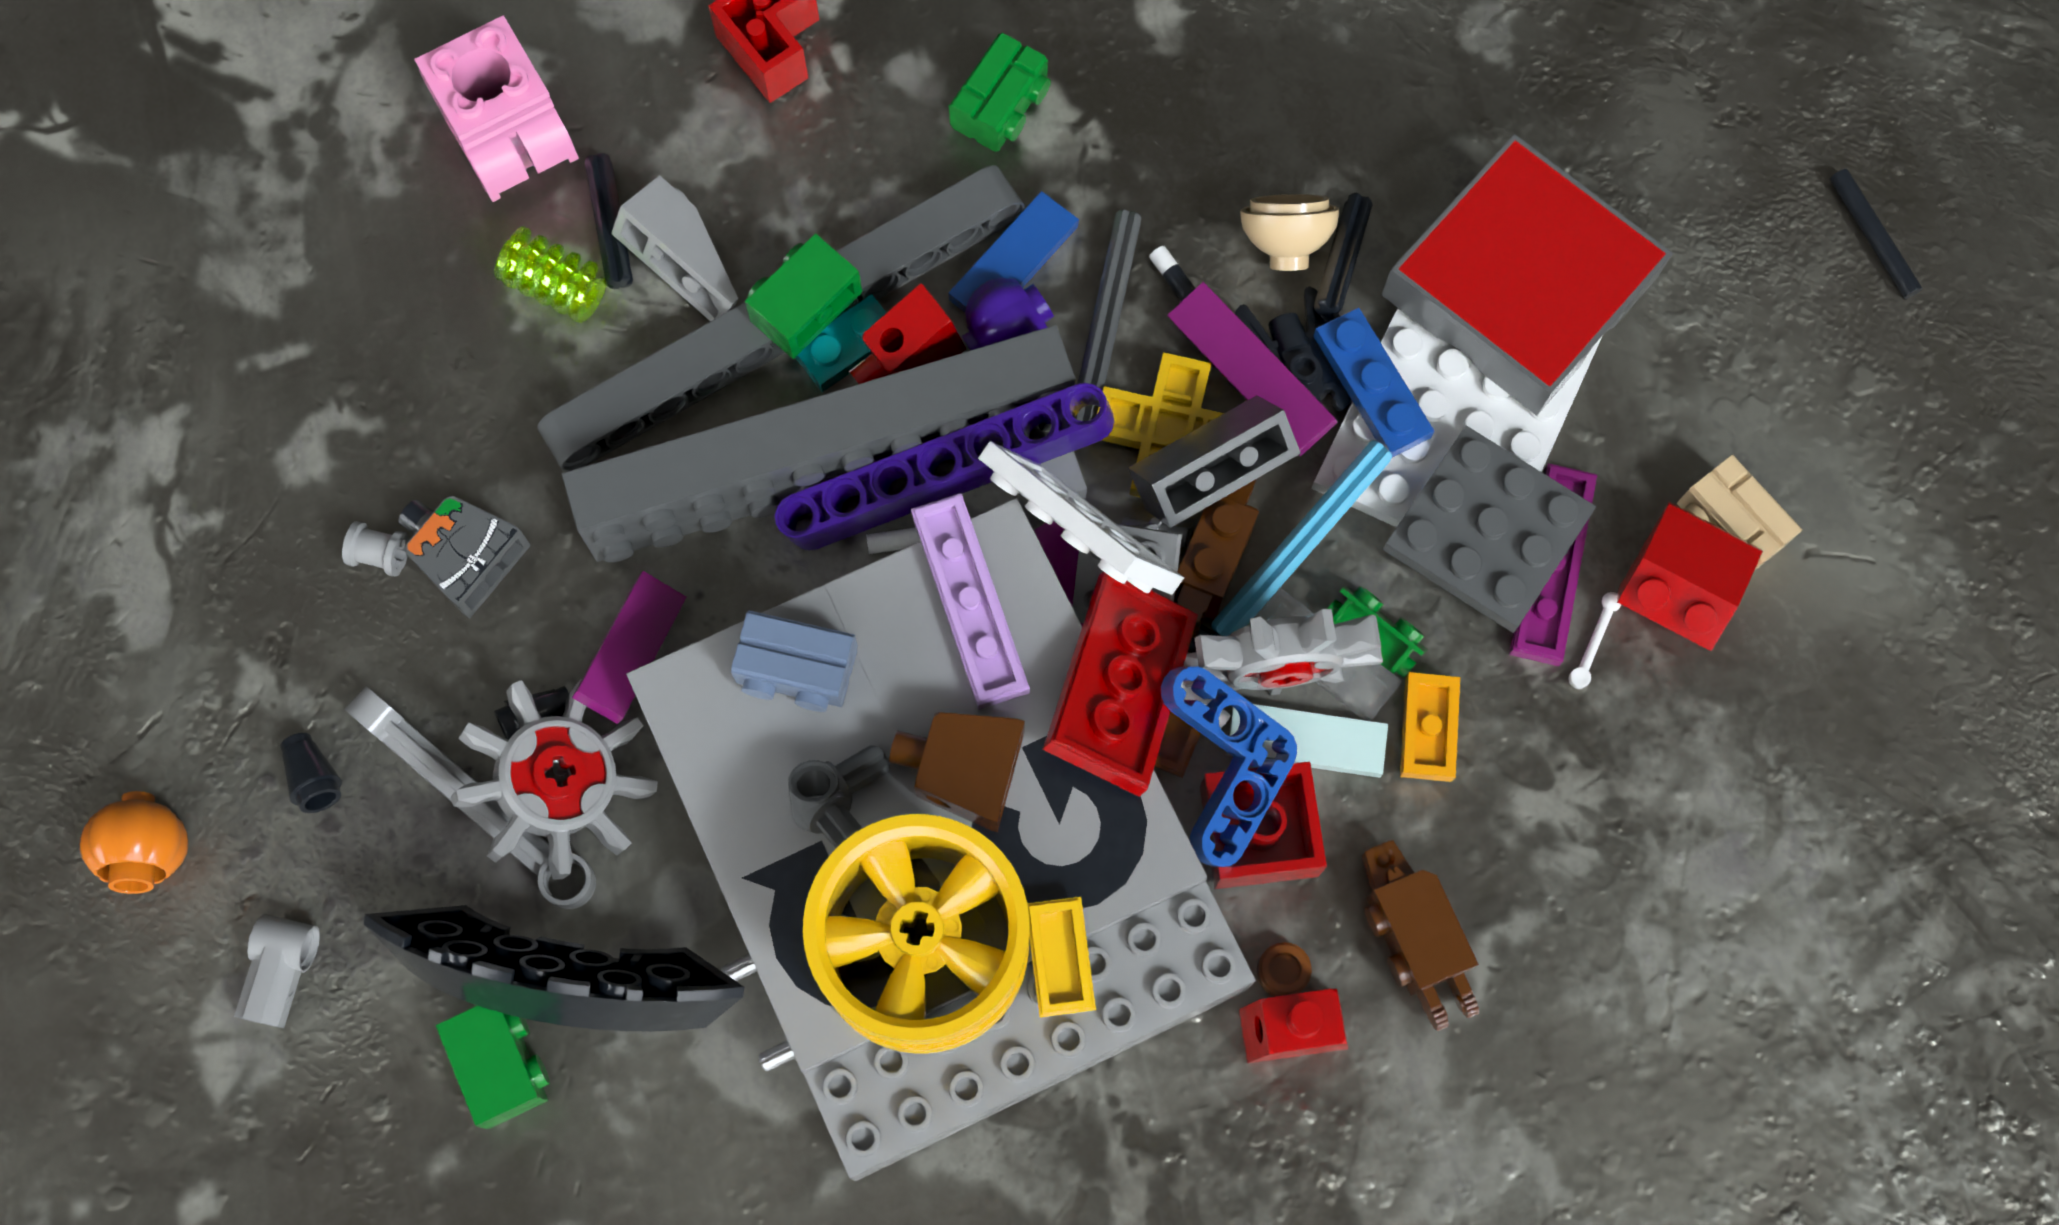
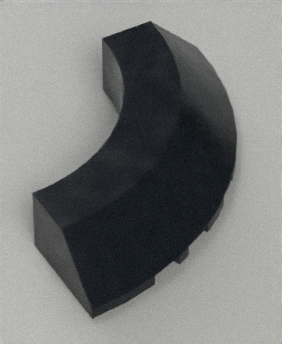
M467 905L370 913L364 916V925L410 972L424 982L466 1002L529 1020L570 1027L612 1031L656 1032L706 1028L743 998L744 994L743 985L687 947L669 949L620 948L619 958H613L610 954L602 951L584 949V944L542 936L533 940L525 936L510 935L511 927L491 920Z

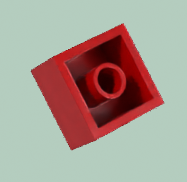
M1310 762L1293 764L1239 860L1228 867L1211 866L1214 889L1319 877L1325 870L1327 864ZM1250 768L1248 771L1257 773L1258 768ZM1225 771L1204 774L1200 785L1203 809ZM1245 780L1239 782L1233 792L1235 805L1239 810L1244 811L1250 807L1254 799L1253 788ZM1222 812V817L1231 819L1229 824H1239V820L1225 816ZM1212 832L1210 840L1215 844L1214 850L1222 851L1225 844L1219 839L1221 833Z

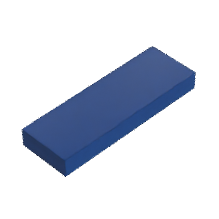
M1041 191L948 293L949 301L965 312L967 302L973 291L986 281L999 277L1014 278L1023 288L1078 228L1079 219Z

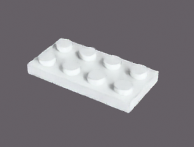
M991 441L978 459L994 471L990 477L991 481L1011 495L1016 496L1019 493L1029 500L1025 505L1028 511L1050 525L1054 521L1065 529L1061 537L1081 552L1088 554L1091 551L1100 557L1101 561L1098 567L1115 580L1123 584L1128 580L1146 593H1149L1154 587L1172 595L1184 579L1182 575L1042 465Z

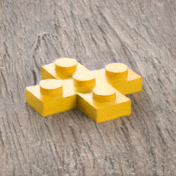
M1163 352L1153 397L1104 386L1103 393L1114 413L1115 421L1112 431L1101 441L1140 449L1137 462L1224 414L1201 408L1212 363ZM1132 479L1129 495L1140 497Z

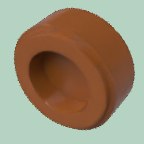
M1281 942L1270 946L1264 951L1257 963V978L1260 985L1266 992L1275 997L1300 993L1309 983L1312 974V966L1308 955L1303 949L1292 943Z

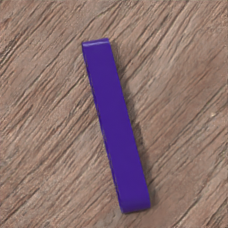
M1089 383L1076 384L791 494L784 498L777 506L775 522L779 531L799 548L809 551L819 549L911 514L912 508L956 494H963L992 483L993 481H991L990 477L994 471L978 459L990 441L1003 442L1004 448L1041 464L1099 442L1107 437L1113 429L1114 413L1100 388ZM1096 405L1100 407L1098 414L1089 421H1079L1076 419L1079 411L1085 406ZM1047 423L1052 425L1050 432L1044 438L1038 440L1029 439L1031 430L1038 424ZM949 459L955 460L954 469L949 474L942 477L935 476L936 468L941 462ZM902 477L908 478L907 485L902 492L896 495H888L889 487L893 481ZM859 495L860 502L856 509L850 513H842L843 503L851 496ZM813 513V519L809 527L803 531L796 532L795 527L799 518L805 514Z

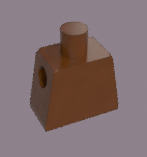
M938 712L934 714L928 738L897 730L892 743L889 762L918 770L914 788L916 796L988 830L998 832L1025 734V721L1015 718Z

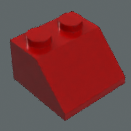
M1668 502L1620 584L1617 603L1712 651L1737 610L1763 550Z

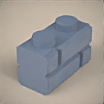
M748 610L741 631L740 642L737 645L731 666V673L736 683L743 685L741 691L747 695L772 700L776 692L796 697L794 703L802 708L826 712L828 705L842 708L849 678L852 674L857 655L858 644L854 634Z

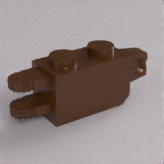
M1256 479L1204 509L1178 569V573L1184 579L1175 590L1174 602L1198 614L1192 638H1195L1196 634L1199 633L1205 617L1211 620L1217 617L1246 549L1259 514L1257 508L1247 505Z
M1394 840L1384 842L1365 851L1362 854V859L1372 893L1366 898L1369 906L1365 908V915L1375 936H1384L1392 954L1387 957V962L1396 983L1400 987L1406 985L1411 996L1417 994L1430 1023L1436 1031L1449 1027L1447 1012L1434 988L1435 985L1447 981L1459 1010L1463 1012L1466 1018L1479 1014L1477 1001L1464 974L1479 964L1438 876L1425 870L1414 872Z

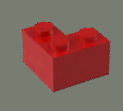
M716 0L708 5L716 37L769 103H772L808 79L804 50L794 36L820 20L816 0Z

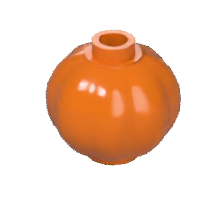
M132 791L124 793L121 801L104 806L89 819L82 830L79 850L89 870L101 881L107 882L109 889L126 894L145 893L151 891L154 888V884L161 883L170 877L183 863L188 852V833L182 821L170 808L155 803V796L153 794Z

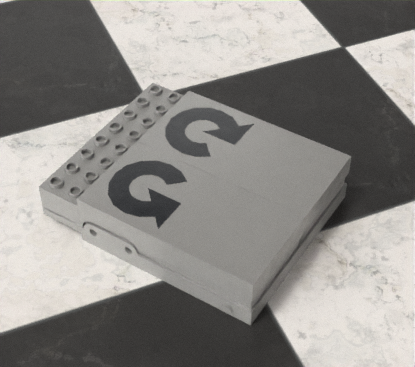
M1017 498L971 518V522L1030 687L1029 694L978 710L921 541L762 612L771 616L855 635L858 650L842 708L828 705L826 712H817L796 705L794 703L796 697L775 692L772 700H765L743 693L741 691L743 685L736 683L731 673V666L737 645L740 642L744 621L626 673L749 952L748 955L721 967V971L735 981L758 972L787 1038V1041L760 1053L759 1062H764L791 1049V1051L765 1062L761 1066L765 1071H769L794 1058L796 1059L849 1178L854 1181H858L1244 993L1256 981L1206 882L1207 875L1155 771L1153 770L1148 790L1138 797L1042 750L1082 626ZM938 712L1024 720L1025 734L998 832L988 830L916 796L914 788L918 770L890 763V769L886 774L851 794L852 804L849 812L862 828L882 819L907 814H929L956 820L983 834L1003 852L1020 879L1027 903L1081 897L1096 1010L1039 1017L1029 939L1027 969L1020 990L1003 1017L984 1034L960 1047L929 1054L899 1052L873 1043L850 1027L838 1014L820 990L807 961L803 940V916L806 900L815 876L836 848L824 833L815 834L803 830L795 823L792 816L788 777L792 770L800 763L808 760H820L823 762L829 761L836 766L870 745L879 746L889 761L892 743L897 730L928 738L934 714ZM813 795V796H810L809 798H817V797H820V796H822V795ZM930 858L911 859L915 887H928L939 892L956 865ZM867 878L852 894L841 916L875 921L879 909L887 899L880 893L870 878ZM995 896L959 915L962 924L961 938L990 945L1003 951L1006 950L1008 927L1001 906ZM917 919L915 927H905L903 933L909 935L911 945H919L923 936L932 937L934 931L928 930L926 920ZM878 951L858 961L840 966L838 970L846 989L864 1005L876 1010L878 1000L894 968L884 961ZM947 965L936 972L924 974L926 987L925 1019H932L952 1013L967 1005L978 996Z

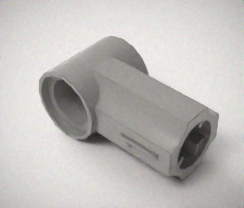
M263 914L257 919L251 931L247 949L251 964L234 1017L279 1028L285 1027L300 975L310 968L318 950L320 932L316 925Z

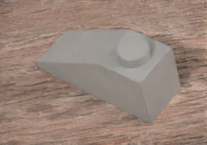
M659 175L621 205L611 233L708 320L712 321L734 309L738 301L735 290L697 208L689 202L682 191L672 187Z

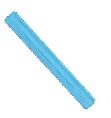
M1375 440L1369 442L1213 620L1212 629L1214 632L1221 636H1229L1232 632L1249 624L1250 619L1256 616L1389 464L1392 454L1386 447Z

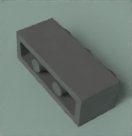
M1256 395L1128 467V470L1146 511L1171 528L1301 453L1285 411Z

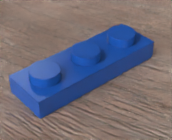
M1360 308L1316 328L1313 337L1377 442L1381 443L1391 452L1392 458L1431 439L1435 432Z

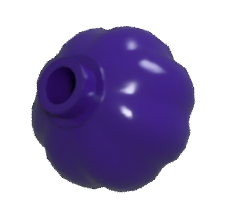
M994 278L981 284L970 296L965 310L969 332L961 337L971 351L1048 328L1045 323L1054 318V315L1034 284L1023 289L1014 278Z

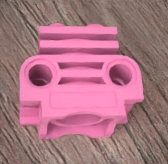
M504 15L414 59L428 90L492 202L501 198L499 193L529 179L525 169L534 166L539 174L566 159L570 163L579 159L571 138L554 108L548 90Z

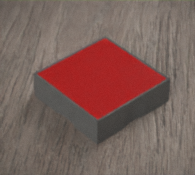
M1514 134L1395 264L1389 273L1381 295L1433 336L1463 352L1478 367L1482 374L1538 416L1579 369L1597 341L1619 323L1653 284L1673 253Z

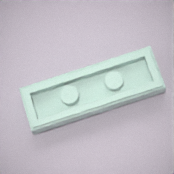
M1253 704L1285 727L1294 736L1297 744V756L1294 763L1310 762L1311 768L1378 778L1383 775L1388 724ZM1233 706L1229 736L1238 730L1240 724L1238 711ZM1264 741L1262 747L1268 752L1266 759H1275L1277 753L1271 748L1273 741Z

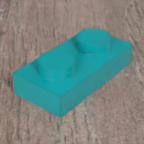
M872 294L834 319L795 357L821 392H824L850 374L849 371L872 354L861 337L867 329L886 314V311Z

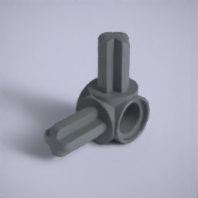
M870 745L836 766L829 761L823 762L820 760H808L796 766L788 777L792 816L795 823L803 830L815 834L824 833L835 848L852 834L862 829L861 825L849 812L852 804L851 794L889 771L890 763L884 751L879 746ZM813 795H822V796L817 797V798H809L810 796H813Z

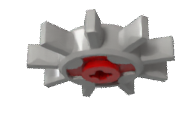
M1321 609L1312 616L1285 617L1267 621L1261 616L1251 618L1250 625L1232 632L1229 636L1200 635L1194 638L1196 652L1186 655L1183 667L1199 666L1206 669L1235 691L1239 689L1268 690L1270 695H1279L1283 688L1304 685L1318 680L1332 683L1344 681L1342 667L1378 665L1383 662L1375 615H1368L1334 624L1332 610ZM1184 681L1185 687H1192L1194 681Z
M580 679L566 697L563 717L541 718L535 707L532 694L521 680L513 683L506 691L509 706L520 725V729L509 740L494 734L483 726L468 722L458 739L471 749L482 752L496 760L493 780L468 783L457 789L451 795L453 807H473L483 802L497 800L505 815L510 819L505 829L493 839L487 857L496 863L515 848L522 833L527 831L548 838V864L552 878L564 879L571 873L573 861L570 834L584 827L590 829L603 846L615 855L623 852L631 844V841L623 829L607 816L604 809L610 802L612 795L632 799L649 798L657 792L658 781L643 776H626L616 773L611 751L629 743L643 727L638 717L620 722L612 731L600 736L591 727L582 723L586 706L572 698L582 680ZM551 767L555 775L564 776L565 780L558 787L554 778L545 777L546 771Z

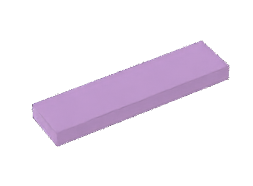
M962 493L912 508L911 515L978 710L1029 694L1030 687Z

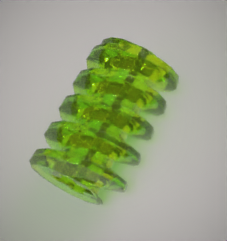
M524 226L518 228L504 244L496 260L494 268L496 279L501 280L509 288H518L524 296L535 297L537 302L542 305H551L557 313L564 315L568 313L571 320L582 323L588 320L599 306L606 290L605 278H596L598 271L597 263L589 260L580 269V254L571 252L564 259L565 250L563 245L555 243L547 250V237L537 235L531 241V230Z

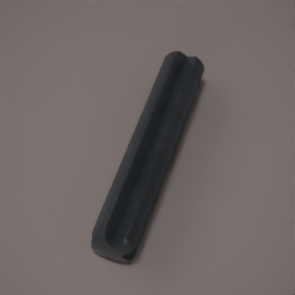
M608 154L589 155L585 159V168L605 281L611 289L629 287L633 282L628 249L611 234L620 210L613 165Z
M1359 193L1350 194L1348 200L1344 203L1314 303L1315 312L1319 315H1325L1329 319L1336 318L1343 308L1373 206L1369 197L1361 196Z

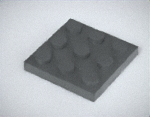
M1466 425L1386 542L1383 550L1514 633L1597 506Z

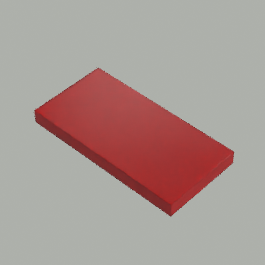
M1103 571L1098 577L1042 750L1138 797L1146 792L1170 714V710L1164 705L1161 697V685L1164 677L1170 670L1184 666L1198 614L1152 590L1146 593L1128 580L1123 584Z

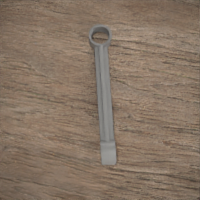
M367 686L345 708L353 718L451 802V795L457 789L468 783L477 782ZM497 800L483 802L473 807H458L493 839L505 829L510 820L501 809ZM527 831L522 833L515 848L510 853L538 877V887L541 894L553 905L562 909H575L587 903L596 888V876L592 867L583 858L572 853V863L579 865L584 872V886L580 893L571 899L560 900L556 897L554 898L549 890V879L551 876L548 864L549 843L541 836Z

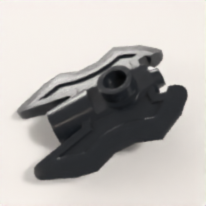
M1308 286L1304 290L1306 332L1296 313H1285L1275 317L1268 323L1271 334L1270 338L1249 307L1244 304L1240 305L1236 309L1235 315L1320 403L1327 394H1330L1333 398L1331 404L1337 411H1342L1348 406L1351 401L1350 396L1313 337L1316 328L1336 319H1329L1325 315H1319L1315 312L1314 303L1318 293L1315 288Z

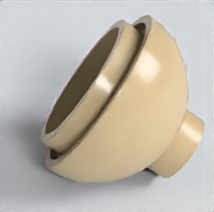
M1268 195L1250 199V206L1240 210L1242 228L1249 240L1259 250L1270 255V269L1296 271L1308 269L1309 254L1320 249L1329 240L1337 227L1339 207L1329 205V198L1321 195Z

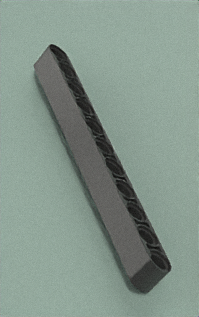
M995 165L987 166L837 250L842 257L859 270L862 293L837 317L871 294L876 300H879L1013 223L1024 211L1025 206L999 167ZM744 302L552 410L540 420L537 425L538 431L563 471L568 472L582 468L785 352L750 322Z

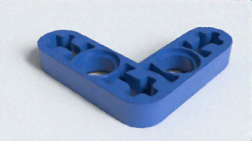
M1199 666L1177 667L1170 670L1163 679L1161 697L1164 705L1176 716L1233 756L1190 834V843L1201 863L1210 866L1228 867L1236 863L1243 855L1291 770L1297 756V744L1294 736L1285 727L1206 669ZM1194 681L1191 690L1202 699L1212 700L1207 705L1198 700H1184L1186 691L1181 687L1182 682ZM1229 705L1238 711L1240 717L1238 730L1230 736L1226 735L1219 725L1220 713ZM1264 741H1273L1271 748L1277 753L1275 759H1266L1268 752L1262 747ZM1253 766L1259 768L1256 771L1257 773H1255L1252 771H1248V767ZM1245 780L1253 788L1254 799L1248 809L1241 811L1234 803L1233 792L1238 783ZM1222 812L1225 816L1239 820V824H1229L1231 819L1222 817ZM1212 832L1221 833L1219 839L1225 844L1222 851L1214 850L1215 844L1210 840Z

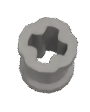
M354 521L344 538L342 548L343 562L353 567L359 563L384 569L387 575L398 576L408 558L404 548L409 541V535L402 531L387 534L368 529V525L365 522Z

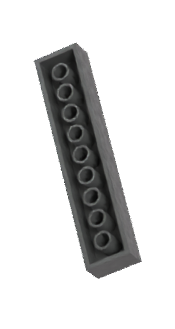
M1057 325L568 471L562 473V478L577 530L597 562L601 560L618 562L631 557L634 554V550L651 545L655 547H668L680 542L684 535L700 530L706 533L721 531L729 527L733 520L749 515L754 518L770 516L776 513L780 502L791 494L1074 386L1076 378ZM1042 423L1033 429L1039 427L1040 430L1047 431L1051 429L1052 425ZM999 441L993 442V443H995V444H997V445H1002V444H1003V442H999Z

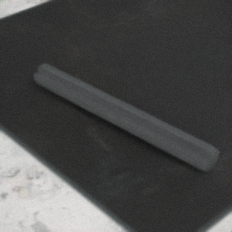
M1125 209L1119 210L1115 215L1078 379V384H1094L1102 392L1106 383L1141 225L1140 214ZM1085 406L1079 411L1076 419L1079 421L1093 419L1097 415L1099 406Z

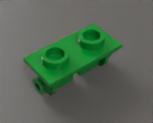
M1361 585L1356 591L1350 587H1343L1339 592L1348 598L1346 602L1342 604L1335 599L1327 608L1332 610L1334 624L1368 615H1375L1383 662L1379 665L1387 670L1390 675L1393 676L1397 673L1402 678H1405L1417 663L1409 657L1411 653L1415 651L1422 656L1428 650L1420 643L1424 638V634L1402 617L1396 623L1379 611L1384 603Z

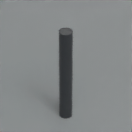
M1846 168L1835 173L1830 178L1831 183L1904 299L1919 293L1923 289L1848 169Z

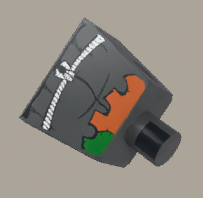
M451 495L446 497L435 511L419 500H413L403 509L398 520L401 526L414 534L405 545L404 551L468 619L473 616L531 546L521 530L513 524Z

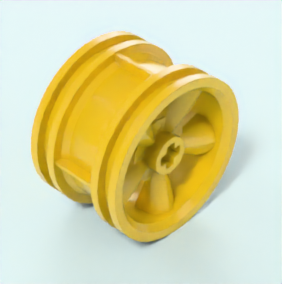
M929 814L894 816L872 823L855 832L844 840L823 863L811 885L805 904L803 916L804 949L812 975L820 990L845 1022L860 1035L873 1043L899 1052L913 1054L943 1052L967 1044L984 1034L1003 1017L1012 1005L1024 980L1028 963V904L1024 889L1012 864L1003 852L980 832L961 822L942 816ZM911 859H937L953 863L956 866L938 892L928 887H915ZM867 878H870L880 893L887 899L879 909L875 921L841 916L852 894ZM995 896L1001 906L1008 927L1006 950L1003 951L990 945L961 938L962 924L959 915ZM917 919L926 920L928 930L934 931L933 936H923L919 945H911L909 935L903 933L904 928H914ZM879 951L884 961L892 966L894 970L878 1000L876 1010H873L860 1002L846 989L838 967L858 961ZM947 965L978 996L967 1005L952 1013L932 1019H925L926 987L924 974L936 972Z

